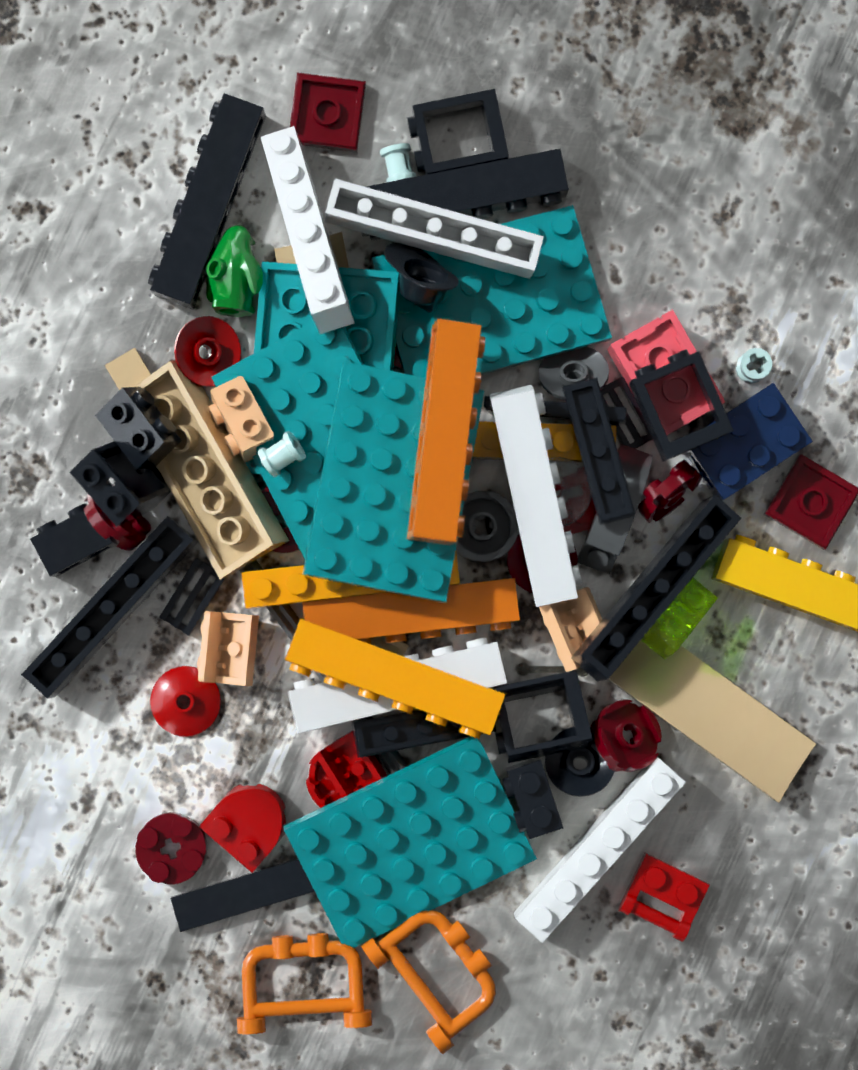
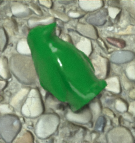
M241 225L231 226L225 231L206 269V297L209 302H213L212 308L216 313L230 317L253 315L255 312L252 306L253 297L260 292L263 284V272L251 248L256 242L251 237L250 232Z

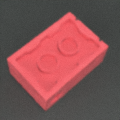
M673 309L663 314L660 318L658 317L631 332L623 339L615 341L607 349L628 386L630 381L636 378L634 372L654 363L656 369L669 364L667 358L686 349L689 355L697 352ZM692 366L645 385L667 436L711 412ZM710 375L720 401L724 404L726 401Z

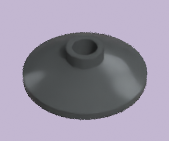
M590 347L544 358L539 367V380L542 387L552 396L565 400L562 391L563 386L597 378L602 390L609 378V366L606 359L601 353Z

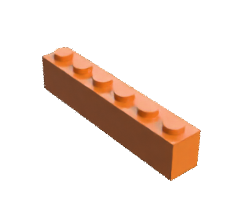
M438 319L432 325L407 540L451 545L456 542L457 537H462L465 519L464 516L459 515L461 501H466L469 481L464 479L465 465H470L473 454V444L468 443L469 429H474L477 419V408L472 407L473 393L478 394L481 384V372H476L477 359L483 357L485 349V337L480 336L481 325Z
M515 578L449 585L445 603L391 592L302 602L303 620L371 644V638L384 636L385 643L407 641L406 634L420 632L421 639L442 637L441 630L455 628L456 635L477 633L476 626L490 624V631L512 629L511 622L520 620Z

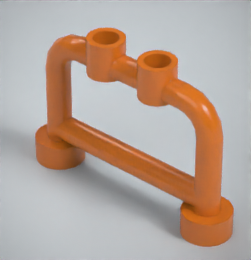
M428 910L413 915L380 941L376 942L374 938H371L361 947L377 969L389 960L436 1020L437 1023L430 1027L426 1033L437 1049L444 1054L454 1046L451 1039L485 1013L493 1004L496 987L491 975L487 971L492 964L480 948L473 953L465 942L470 938V935L457 920L451 924L441 912ZM424 924H432L440 931L444 939L456 952L482 988L480 998L454 1019L450 1017L397 947L400 942Z
M328 933L308 934L307 942L293 943V935H280L272 937V944L255 947L246 955L242 965L244 1016L237 1018L238 1034L266 1032L265 1017L343 1012L345 1028L372 1026V1010L364 1009L362 962L355 948L341 944L340 941H329ZM341 955L347 961L349 997L257 1003L256 966L261 960Z

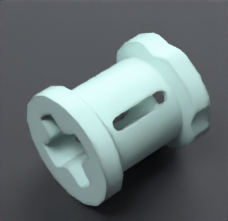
M409 143L395 144L380 150L381 157L385 158L389 177L386 179L387 182L416 177V173L412 171L408 153L411 151Z
M761 348L749 349L738 359L735 370L737 376L742 381L753 384L759 382L770 373L773 362L767 351ZM751 361H759L761 364L757 371H749L747 369V365Z
M289 431L284 433L283 439L268 449L262 447L258 450L262 464L273 477L280 475V470L295 460L302 461L306 458L301 444Z

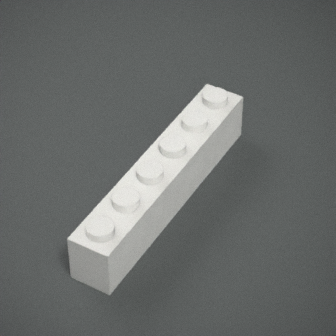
M292 126L262 136V144L309 309L319 333L323 334L354 324L305 153L295 127Z
M334 179L325 212V223L530 279L535 271L544 236Z
M532 385L489 394L535 605L539 607L578 598L576 587L582 586L578 565L571 566L569 553L575 552L571 531L564 532L561 519L568 518L564 497L557 498L554 485L561 482L556 462L549 463L547 450L553 449L549 428L542 429L539 415L546 414L542 393L535 394Z
M486 637L466 642L467 649L454 652L452 645L432 650L433 657L419 660L418 654L404 656L487 688L507 683L498 643L488 644ZM312 678L295 682V690L288 691L297 734L397 710L391 707L394 700L383 696L379 697L378 702L357 695L359 688L347 683L343 690L327 683L316 684L315 679Z
M658 757L651 765L643 768L514 912L515 919L543 943L686 782Z

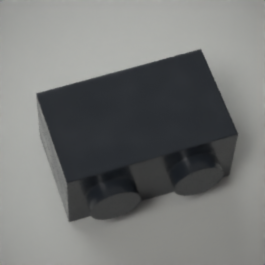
M86 503L70 510L67 513L68 519L58 524L55 520H52L36 529L38 535L30 538L51 577H58L118 544L112 536L105 540L92 527L84 512V508L87 506Z

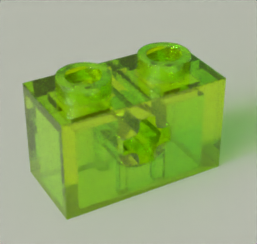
M693 577L641 640L665 660L680 648L718 597Z

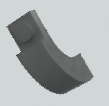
M620 443L618 454L636 514L647 482L653 455ZM595 513L578 555V563L610 574L617 556L621 553L635 516L600 525L597 513Z

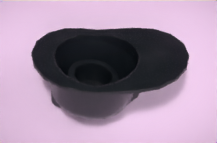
M392 243L387 245L384 251L386 260L399 272V291L401 296L428 313H432L437 309L447 290L455 289L459 284L455 275L442 267L422 249L401 243Z

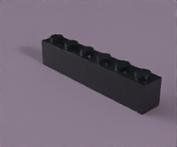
M223 93L220 102L215 101L209 116V121L213 122L209 134H203L199 141L197 154L200 155L196 168L191 166L185 180V186L188 187L184 200L179 199L173 212V219L176 220L172 233L166 232L160 251L164 252L160 265L155 264L148 279V284L152 285L150 290L155 296L194 310L207 276L208 262L211 260L219 244L266 118L263 107Z
M561 148L366 186L367 188L479 219L489 218L494 215L493 211L507 209V213L524 211L528 209V204L541 202L542 206L556 205L562 202V198L566 197L569 191ZM362 233V237L370 236V240L383 239L380 237Z
M716 494L702 500L573 654L571 659L596 681L609 679L741 520V517Z
M167 516L21 675L47 699L56 697L198 541L177 521Z

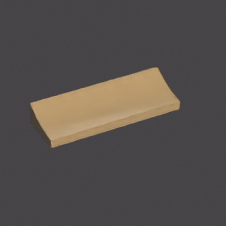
M176 360L169 361L134 386L147 390L155 400L154 405L162 415L173 422L176 428L175 432L182 440L157 467L219 579L228 578L246 565L288 542V537L248 466L244 463L240 454L233 456L224 438L229 433L223 423L217 425L208 408L212 403L204 388L187 379L178 368Z
M654 625L611 677L607 679L778 803H780L793 778L816 745L811 739Z

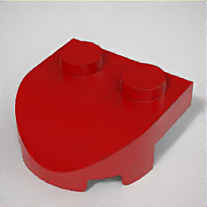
M352 730L329 744L311 759L306 785L314 802L322 808L388 775L375 755L358 758Z
M240 784L226 794L200 824L199 828L253 873L285 834L283 827L287 825L284 813L285 804L275 791L265 785L242 786Z

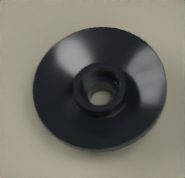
M573 727L561 731L552 740L574 736ZM593 735L590 747L545 756V767L551 782L559 790L572 796L585 797L598 793L608 785L615 772L607 766L606 761L600 755ZM576 759H584L587 762L586 768L582 770L576 769L573 764Z

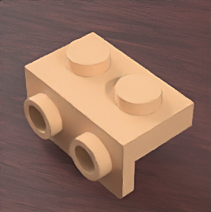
M238 376L210 390L213 404L208 406L216 424L220 425L223 423L229 435L224 438L233 456L240 454L242 460L246 463L256 455V447L273 439L274 434L245 379L242 376Z
M589 587L577 590L578 598L539 607L544 624L549 630L557 649V655L562 661L566 672L580 668L571 657L603 620Z
M205 611L200 629L202 636L201 652L197 661L199 682L253 686L259 616Z

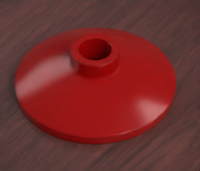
M202 316L192 319L179 331L175 341L174 354L178 368L187 379L199 386L212 387L215 386L211 378L212 376L240 361L241 346L236 332L228 323L217 317ZM201 346H204L207 350V356L204 359L199 355V348Z
M181 666L165 672L156 681L150 697L152 714L156 722L173 735L193 736L202 733L213 724L219 714L221 706L219 688L216 683L199 682V672L196 667ZM181 695H186L190 698V705L186 709L178 705V698Z

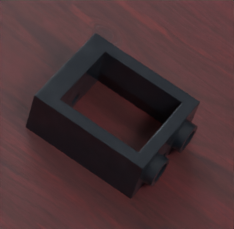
M495 89L412 105L413 116L407 117L410 137H417L420 150L414 151L418 172L424 171L425 175L509 159ZM481 106L491 152L433 163L424 117Z
M687 349L667 358L669 364L656 369L654 363L634 372L636 378L632 379L629 383L662 462L734 431L699 351L689 355ZM692 366L716 423L669 442L645 385Z
M115 441L92 449L69 472L116 527L152 511L171 492L156 467L144 469V473H140L131 464ZM109 478H113V479H114V481H115L114 486H113V485L111 484V482L109 481Z
M577 670L493 687V690L505 694L497 716L501 732L495 733L499 755L506 753L508 763L590 747L592 745V735ZM564 690L574 736L515 748L505 702Z

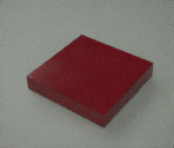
M297 73L290 127H295L301 145L357 153L366 81Z
M799 454L763 515L819 548L826 550L858 496V487L806 456Z

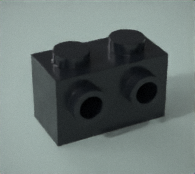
M122 387L95 416L136 470L155 468L182 440L175 432L176 428L173 422L161 414L154 405L155 400L147 390L141 387Z
M537 757L505 768L508 777L503 778L502 782L508 799L514 797L516 799L519 811L513 814L519 833L526 831L529 839H533L563 829L541 759Z

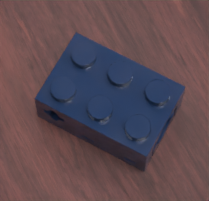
M773 382L726 413L734 431L685 452V454L690 453L689 460L702 475V479L709 489L713 488L714 491L711 493L713 495L716 494L723 501L813 441Z

